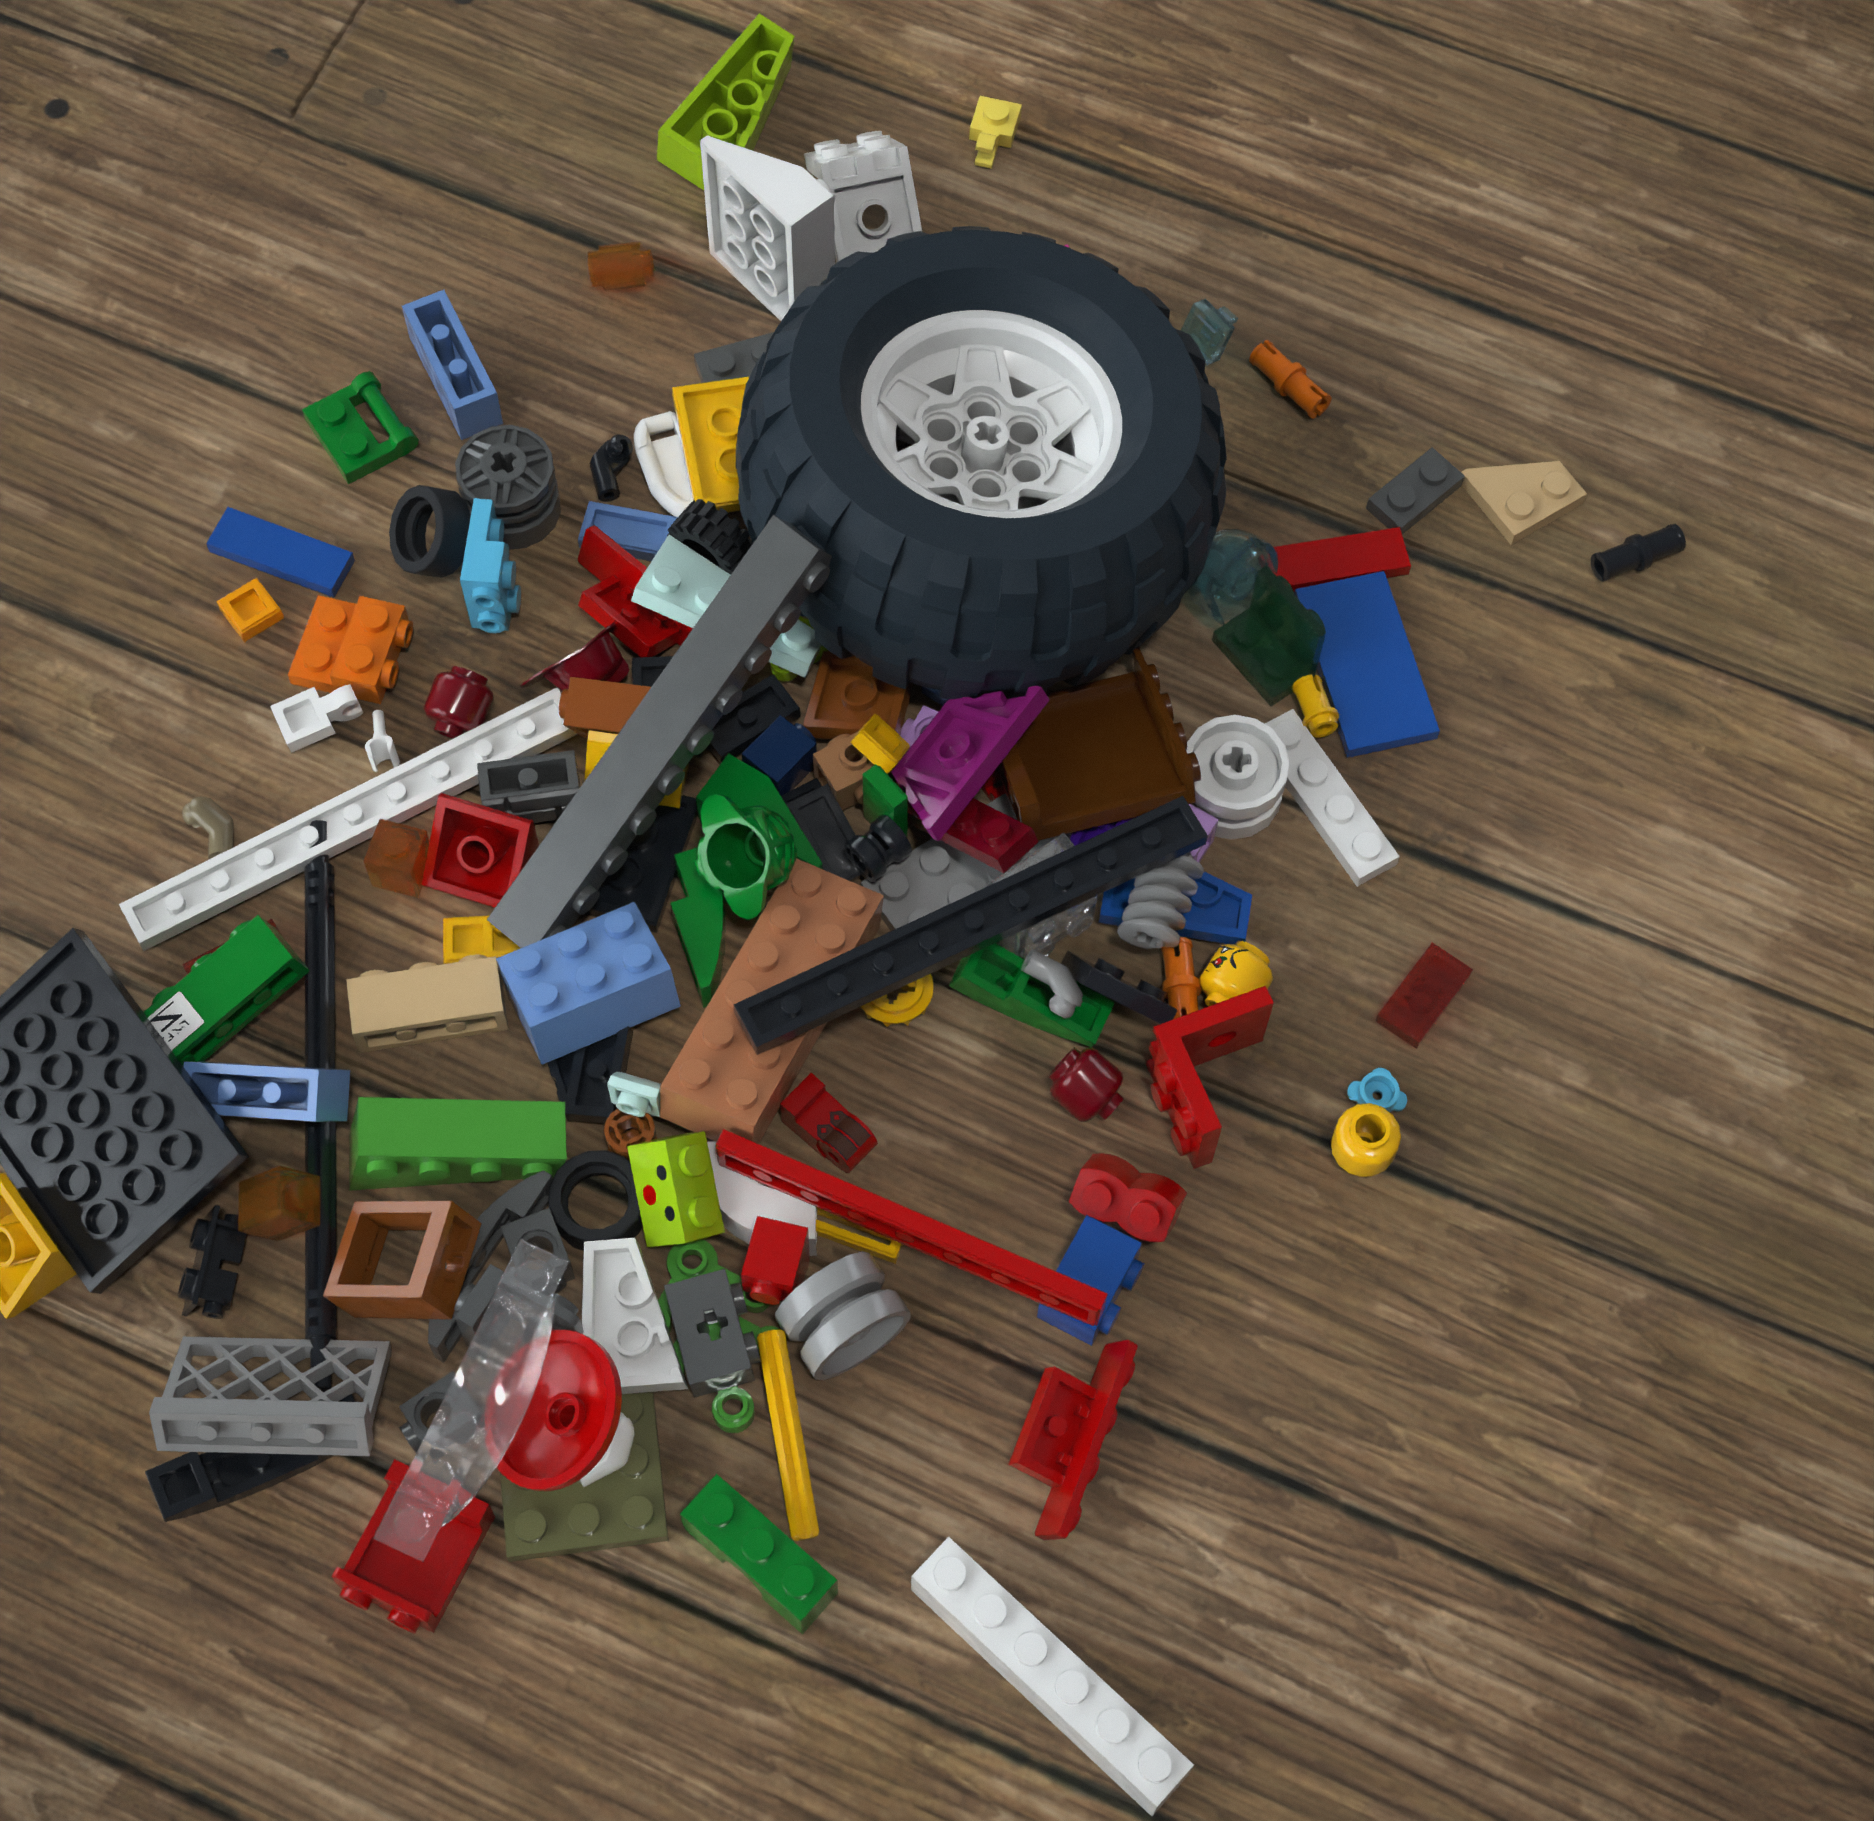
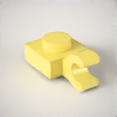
M984 96L979 97L969 133V140L977 141L975 150H978L975 159L976 166L992 169L998 146L1012 147L1021 118L1022 104Z

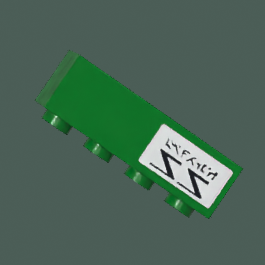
M257 915L252 920L239 924L231 932L229 940L215 952L199 958L191 967V972L175 986H170L160 991L154 997L152 1005L143 1013L183 1067L184 1062H204L310 970L278 930L261 916Z

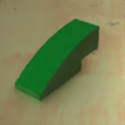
M697 847L674 854L677 876L685 898L670 902L677 935L702 1006L705 1008L718 989L725 954L726 919L722 890H715L703 876H698L694 865V861L697 859Z
M995 943L961 959L949 987L1008 1017L1090 1047L1096 1044L1114 1006V1002L1076 981L1083 994L1081 1006H1076L1074 1014L1070 1018H1063L1050 1010L1049 1001L1055 995L1050 986L1021 971L1025 958L1022 959Z

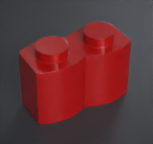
M1096 1153L1081 1168L1069 1203L1085 1216L1088 1215L1102 1222H1117L1123 1230L1138 1239L1149 1242H1164L1176 1224L1187 1192L1168 1177L1155 1173H1139L1132 1164L1118 1156Z

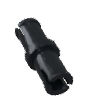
M1670 524L1666 528L1644 536L1641 534L1631 535L1625 539L1623 544L1593 554L1591 556L1592 571L1601 582L1633 569L1643 571L1651 567L1653 561L1684 551L1686 547L1685 536L1681 528L1676 524Z

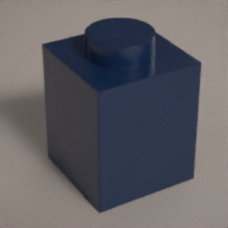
M780 715L742 753V761L767 775L779 794L783 795L793 790L814 769L813 753L817 752L816 740L806 727L799 723L793 725Z

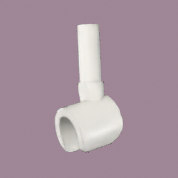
M374 710L372 713L374 734L373 738L366 742L365 749L373 771L377 772V765L380 762L391 759L395 768L399 765L400 760L392 737L386 733L384 712L382 710Z

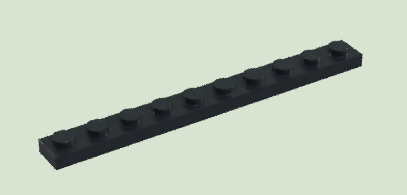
M1181 796L733 1004L734 1013L755 1053L758 1055L1206 845L1208 835L1184 796Z

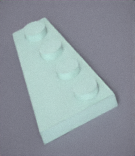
M668 535L635 586L631 601L694 628L726 583L730 574L671 535ZM798 619L789 631L781 633L770 648L772 654L768 662L805 678L819 654L822 644L815 639V630Z

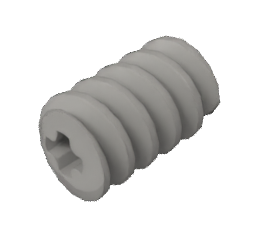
M1190 852L1135 878V888L1130 892L1129 905L1124 909L1123 922L1117 929V933L1122 940L1145 949L1178 946L1180 936L1174 930H1181L1185 927L1186 919L1181 913H1187L1191 910L1192 902L1187 896H1193L1197 893L1198 885L1194 880L1201 878L1204 872L1202 865L1193 859Z

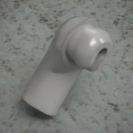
M1032 949L1026 956L1021 971L1048 984L1055 993L1049 1001L1050 1010L1063 1018H1070L1074 1014L1076 1006H1081L1083 994L1069 968Z

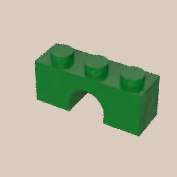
M718 1474L709 1481L680 1513L684 1529L722 1563L728 1561L742 1572L762 1594L763 1600L801 1634L809 1628L838 1595L837 1579Z

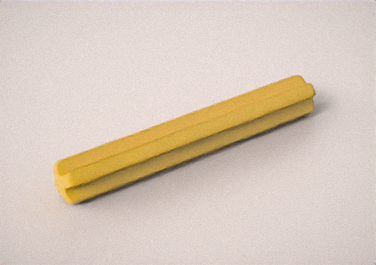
M768 1330L758 1334L757 1341L790 1535L794 1541L807 1540L818 1536L819 1526L787 1341L783 1330Z

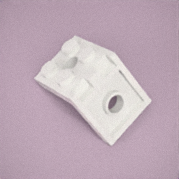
M882 131L859 134L856 136L857 142L852 144H840V140L819 142L814 144L815 151L804 153L807 171L826 182L834 194L836 263L857 251L874 253L884 247L889 238L911 232H922L907 146L892 139L890 135H882ZM870 205H881L885 211L883 224L876 229L866 228L862 221L864 210Z

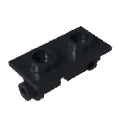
M215 1205L204 1219L197 1218L189 1248L197 1250L193 1268H185L178 1289V1298L185 1299L182 1316H188L196 1306L203 1307L202 1315L214 1319L223 1318L224 1311L230 1310L238 1273L219 1269L220 1262L237 1266L240 1264L248 1233V1228L244 1226V1217L236 1214H226L224 1220L217 1219L220 1206Z

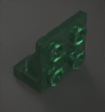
M1264 566L1257 572L1250 608L1215 630L1212 641L1272 707L1293 692L1292 686L1296 680L1306 675L1312 674L1313 677L1315 676L1326 631L1319 615L1312 609H1306L1294 596V591L1289 582L1282 576H1276L1268 566Z

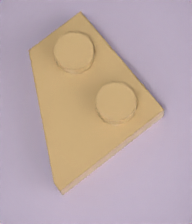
M1560 461L1468 468L1461 472L1465 476L1462 487L1510 545L1584 504L1587 496L1585 490Z

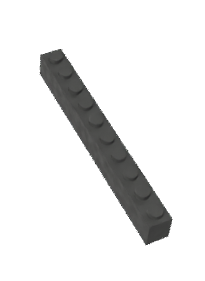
M775 515L772 516L487 918V921L516 945L523 948L571 928L580 915L587 913L595 905L600 895L598 889L608 875L616 873L625 863L628 857L626 850L637 835L643 834L652 825L657 815L654 810L664 796L672 794L680 786L685 777L684 768L694 755L703 752L710 744L714 736L712 729L723 714L730 713L737 706L743 695L741 689L749 677L761 671L767 664L772 654L770 648L779 635L786 633L795 625L801 614L799 609L810 592L817 591L825 583L830 573L829 564L832 555L802 534L791 523Z

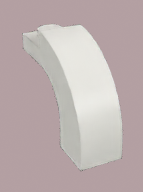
M706 1138L724 1227L747 1244H750L757 1216L808 1227L809 1256H817V1207L720 1166L716 1152L717 1142Z

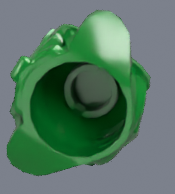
M720 794L708 796L703 802L700 811L702 830L705 836L701 837L698 842L697 859L694 861L698 876H703L715 890L724 891L725 899L735 914L748 920L755 918L765 908L767 891L783 884L789 879L797 857L794 836L789 829L788 822L766 806L756 805L739 809L728 796Z

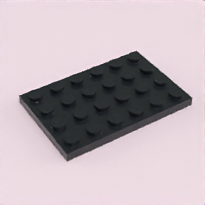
M72 928L0 996V1165L89 1292L101 1294L249 1156L85 932Z

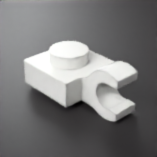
M350 684L339 687L321 698L315 687L270 706L291 753L336 734L331 724L332 721H349L363 714Z

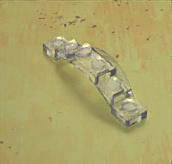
M520 1239L460 1367L373 1538L374 1540L424 1562L440 1528L454 1519L472 1501L490 1478L514 1439L536 1390L552 1332L555 1306L554 1293L569 1264L568 1261Z

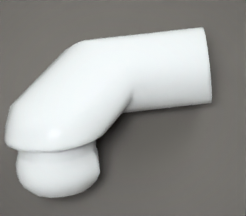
M622 1412L620 1413L615 1435L607 1451L597 1465L580 1479L583 1487L613 1473L628 1462L635 1432L632 1421Z

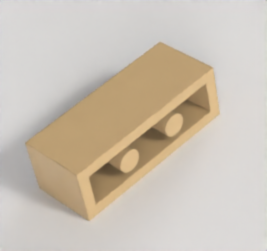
M479 954L468 955L454 963L437 965L432 962H422L412 965L409 970L390 973L384 970H370L362 973L357 978L346 979L352 1035L359 1052L363 1053L509 1030L503 980L496 961L497 957H486Z

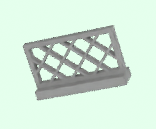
M183 1336L162 1397H154L149 1411L157 1451L370 1456L374 1443L372 1425L392 1353L390 1341L330 1340L326 1348L320 1349L326 1360L301 1373L294 1364L305 1358H310V1351L313 1347L310 1339ZM193 1355L216 1356L218 1360L198 1371L190 1364ZM253 1357H267L270 1360L251 1372L242 1365V1363ZM357 1359L374 1360L372 1365L357 1374H353L346 1367V1365ZM229 1370L238 1377V1379L219 1390L209 1382ZM280 1372H283L291 1379L272 1391H269L262 1384V1382ZM332 1373H335L343 1380V1382L325 1392H322L314 1385ZM197 1388L206 1395L204 1398H181ZM248 1390H251L259 1397L256 1400L234 1399ZM301 1391H304L311 1398L309 1401L287 1400ZM354 1392L363 1399V1402H338Z

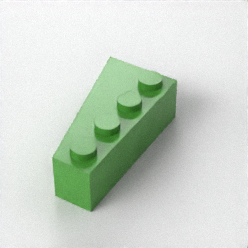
M358 1097L349 1132V1191L525 1180L541 1171L549 1173L553 1178L556 1171L567 1160L565 1102Z

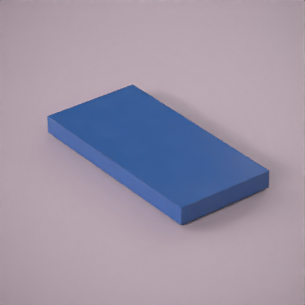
M1381 571L1295 589L1293 598L1319 676L1322 679L1323 688L1331 707L1337 709L1339 713L1337 730L1346 757L1349 758L1437 739L1440 729L1385 572Z

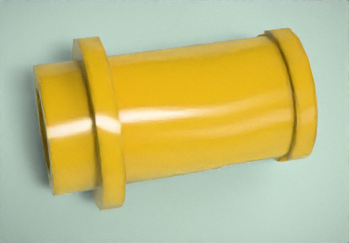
M1311 674L1296 680L1292 685V690L1304 715L1303 726H1306L1315 738L1332 734L1338 728L1339 713L1337 709L1331 707L1323 688L1321 677L1319 675L1313 677Z

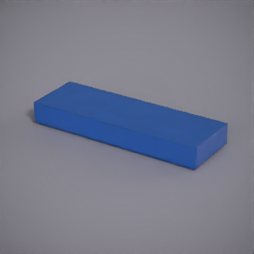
M227 507L206 543L211 553L333 598L336 596L355 562L353 552Z

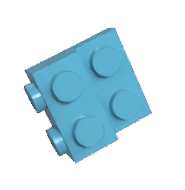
M474 498L460 576L471 627L479 628L488 633L509 631L511 614H518L521 605V586L515 585L516 563L515 561H509V545L503 542L504 521L503 519H497L493 500Z

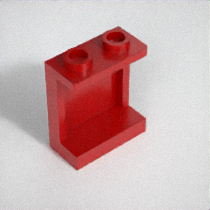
M394 1459L384 1477L388 1484L385 1494L344 1569L336 1567L331 1577L342 1588L339 1596L345 1601L363 1610H368L371 1603L390 1612L386 1618L388 1621L408 1632L415 1634L420 1626L434 1633L495 1519V1515L488 1503Z

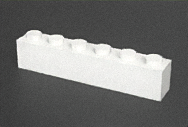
M950 1537L911 1576V1590L1151 1816L1157 1812L1189 1775L1194 1766L1191 1761Z

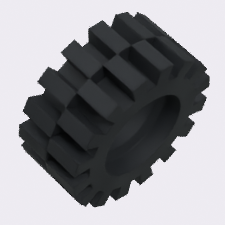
M703 499L693 500L668 528V535L685 544L730 575L753 544L752 540L748 539L750 536L749 532L746 529L739 528L740 522L735 517L731 520L727 516L728 512L720 508L718 511L714 503L710 501L705 503Z

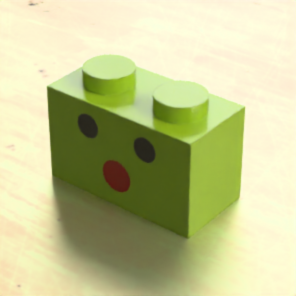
M705 1131L666 1136L627 1146L647 1247L684 1244L725 1233Z

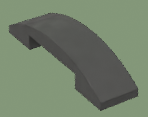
M541 1171L526 1178L500 1196L478 1217L477 1220L482 1224L460 1294L468 1284L475 1281L504 1236L500 1226L547 1208L549 1205V1187L553 1180L552 1175ZM454 1311L452 1320L429 1319L428 1344L435 1358L443 1363L462 1337L454 1317L457 1311Z

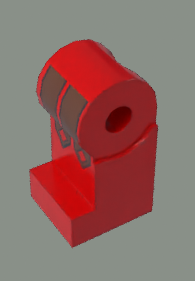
M812 1072L780 1103L781 1122L824 1159L827 1158L845 1173H850L878 1144L876 1137L865 1123L826 1091V1085Z

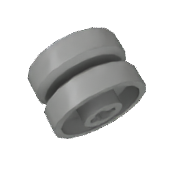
M862 1251L847 1255L816 1272L796 1287L781 1302L775 1312V1319L789 1341L805 1342L801 1349V1359L816 1380L836 1377L864 1362L890 1343L910 1320L911 1312L899 1294L890 1289L881 1290L885 1281V1274L873 1256L868 1252Z

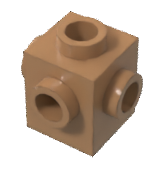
M858 732L852 735H839L832 739L825 748L813 753L814 777L818 778L822 786L829 785L842 810L858 802L863 804L862 774L874 766L868 758L850 743Z

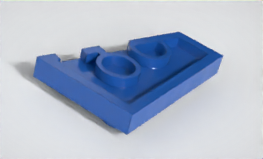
M1204 871L1201 878L1194 880L1198 885L1197 893L1193 896H1187L1192 902L1191 910L1187 913H1181L1186 919L1185 927L1174 931L1182 937L1224 944H1235L1237 941L1245 942L1252 894ZM1135 878L1104 892L1099 923L1119 926L1123 922V912L1129 905L1128 899L1130 892L1135 888Z

